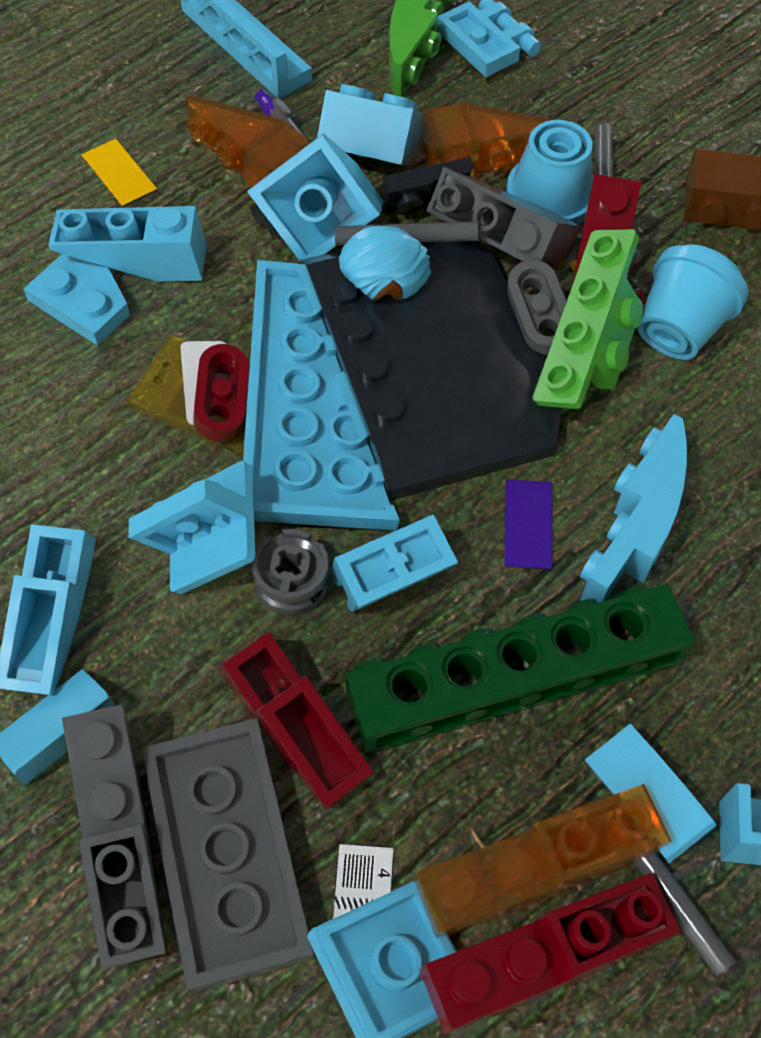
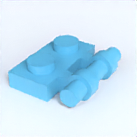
M481 0L477 8L469 1L438 16L437 32L441 33V36L485 77L518 62L520 51H524L530 57H534L540 52L542 44L534 37L533 29L524 22L518 23L512 17L511 10L502 2Z

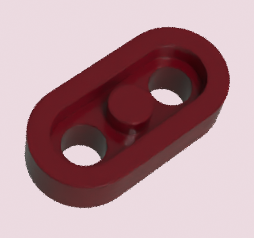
M228 344L210 346L201 354L199 359L193 424L203 437L212 441H227L234 438L240 433L244 424L250 366L246 355L235 346ZM225 373L229 375L230 378H218L215 376V374ZM219 415L227 421L215 422L210 417Z

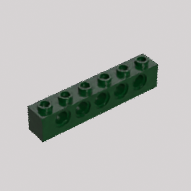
M669 583L649 588L646 584H640L624 590L616 598L597 602L596 599H585L570 606L566 612L546 617L543 613L528 615L518 620L514 626L494 632L491 628L477 629L466 634L461 641L444 646H440L438 643L423 644L412 649L408 656L386 661L384 658L366 660L358 664L354 671L345 673L346 695L364 754L368 756L682 665L696 642ZM618 627L625 629L632 635L633 640H623L616 637L610 628ZM560 642L573 643L581 650L582 654H566L557 644ZM512 656L520 657L529 664L530 668L524 671L511 669L506 665L504 659ZM464 671L473 675L477 683L471 686H460L454 683L449 676L454 672ZM411 686L417 688L423 694V697L415 702H405L400 700L394 693L401 687Z

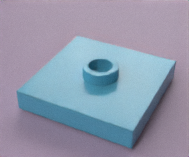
M418 879L311 929L307 938L356 1038H405L438 1020L419 970L426 963L457 951Z

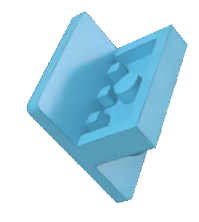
M240 461L207 479L192 483L188 488L163 501L156 502L152 507L129 518L130 539L170 554V590L180 595L254 561L252 466L250 464Z

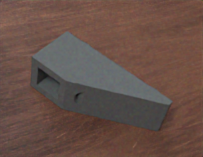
M443 167L427 208V212L447 222L477 221L479 239L523 262L538 260L548 264L553 270H563L582 227L546 208L447 167Z

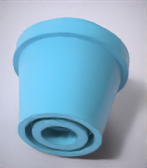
M550 120L536 126L529 136V141L520 162L509 174L506 192L546 208L578 225L585 221L594 177L592 174V139L589 133L580 125L566 120Z
M692 244L669 247L663 251L654 265V282L643 310L642 321L637 329L643 340L658 352L676 359H692L727 320L739 315L749 297L748 286L737 266L727 257L713 249Z

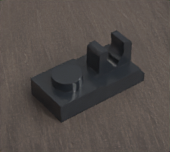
M467 157L384 176L380 196L384 201L382 205L384 214L394 211L402 214L411 213L431 201L443 167L470 177L474 165L472 158Z

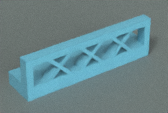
M181 0L182 11L275 97L281 99L312 82V68L236 0Z

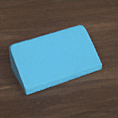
M81 669L58 687L54 695L45 697L0 733V758L23 786L27 785L68 752L62 718L115 706L112 698L91 676Z

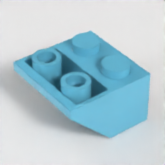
M341 84L340 92L326 90L317 137L324 133L340 149L347 153L401 165H410L427 118V114L416 110L417 102L384 93L382 102L375 101L376 93Z

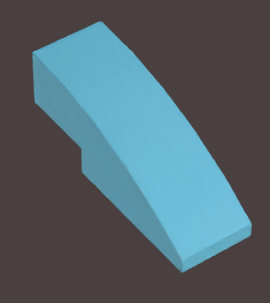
M31 524L22 576L14 575L0 651V689L54 695L75 634L90 574L96 538L88 532Z

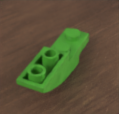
M396 0L391 16L389 36V79L393 95L402 97L411 84L418 82L423 66L428 58L436 56L441 43V33L437 32L438 16L443 14L448 3L453 4L455 0Z

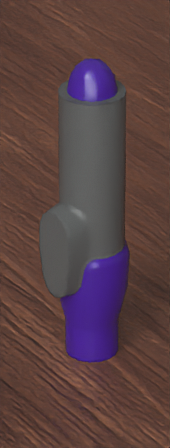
M259 90L254 98L268 121L272 122L293 150L300 151L306 147L307 138L291 120V110L281 99L272 98L266 90Z

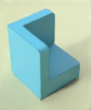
M736 783L719 802L721 861L761 865V799L751 798L750 784Z

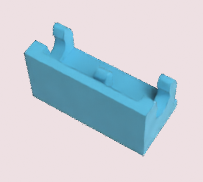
M431 515L335 557L330 574L336 587L343 586L348 597L347 607L351 612H354L457 565L458 561L435 516Z

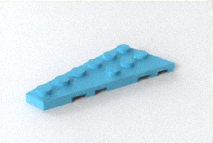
M257 260L243 461L252 466L254 521L396 531L400 520L394 505H390L384 489L383 475L379 464H375L367 442L368 434L345 372H341L338 364L336 347L331 335L327 334L321 317V307L305 264Z

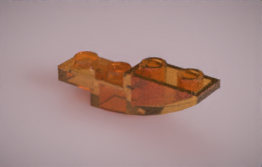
M645 784L534 823L529 831L417 871L413 879L435 938H439L486 919L492 922L562 894L669 845L672 840Z

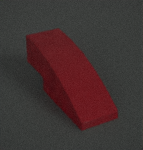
M269 631L220 665L218 672L253 719H258L262 732L324 809H327L374 773L306 676L301 678Z

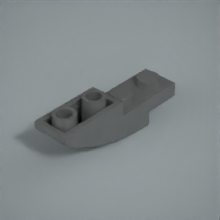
M121 704L63 717L62 722L83 839L79 840L101 969L164 954L167 950L155 859L139 766L135 763L125 706Z

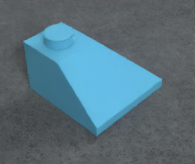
M324 133L247 191L299 261L323 255L335 247V226L366 225L380 215L384 202L358 164Z

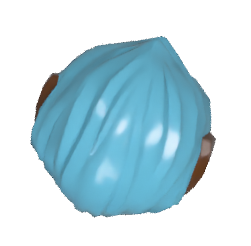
M379 225L362 229L344 245L339 256L340 269L344 276L373 301L380 300L386 295H391L393 300L396 301L406 299L415 294L425 284L431 274L429 267L430 256L426 254L427 248L421 245L419 240L413 238L407 231L393 226Z

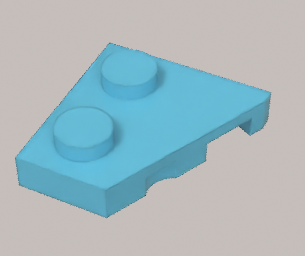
M61 254L23 288L30 303L97 346L130 316L127 302L108 267Z

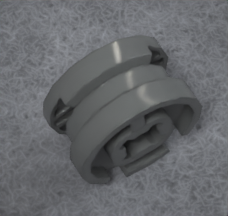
M299 529L282 530L283 534L273 538L268 535L258 544L255 550V559L252 562L255 590L260 601L271 611L284 616L302 615L314 610L327 594L329 589L328 554L322 543L319 544L311 538V533ZM316 593H322L318 599L315 597Z

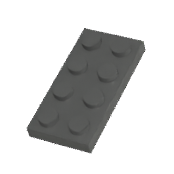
M258 719L142 747L187 991L190 994L314 959L312 946L307 938L309 933Z

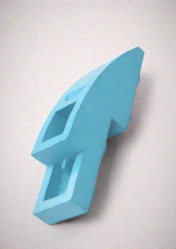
M673 414L662 431L654 427L640 449L639 454L644 456L640 464L636 467L629 463L614 487V490L621 494L614 514L618 515L606 537L612 543L605 553L596 549L584 566L580 578L587 581L580 601L585 599H596L597 602L606 601L624 573L644 583L654 566L677 515L684 490L687 467V441L683 418Z

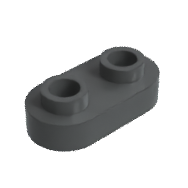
M527 260L516 265L510 272L508 278V297L527 345L538 353L548 354L555 335L547 337L539 331L544 328H551L556 332L567 301L554 270L544 262ZM533 287L538 289L539 293L529 295L524 290Z

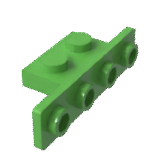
M594 230L591 233L533 395V400L537 405L579 409L583 404L590 381L597 389H615L620 371H623L628 363V348L634 330L640 325L643 317L642 301L638 298L626 278L639 241V236L635 230Z

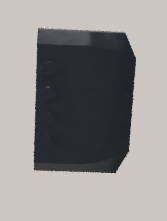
M479 241L420 243L427 248L426 254L430 256L429 267L431 274L425 284L415 294L406 299H401V301L393 300L391 295H386L380 300L373 301L359 288L355 287L341 272L339 256L342 250L300 260L301 264H305L321 307L322 319L328 334L333 339L336 347V356L342 371L345 372L368 434L375 464H379L383 475V486L389 501L555 456L561 408L539 406L533 400V395L545 364L541 353L534 351L527 345L508 297V284L493 252Z

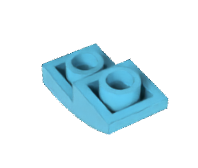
M631 724L627 725L585 759L590 769L623 806L632 821L668 863H671L716 826L714 820Z

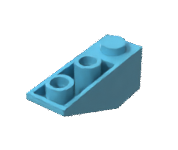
M196 206L56 210L48 245L51 251L156 282L202 281L207 251V242Z

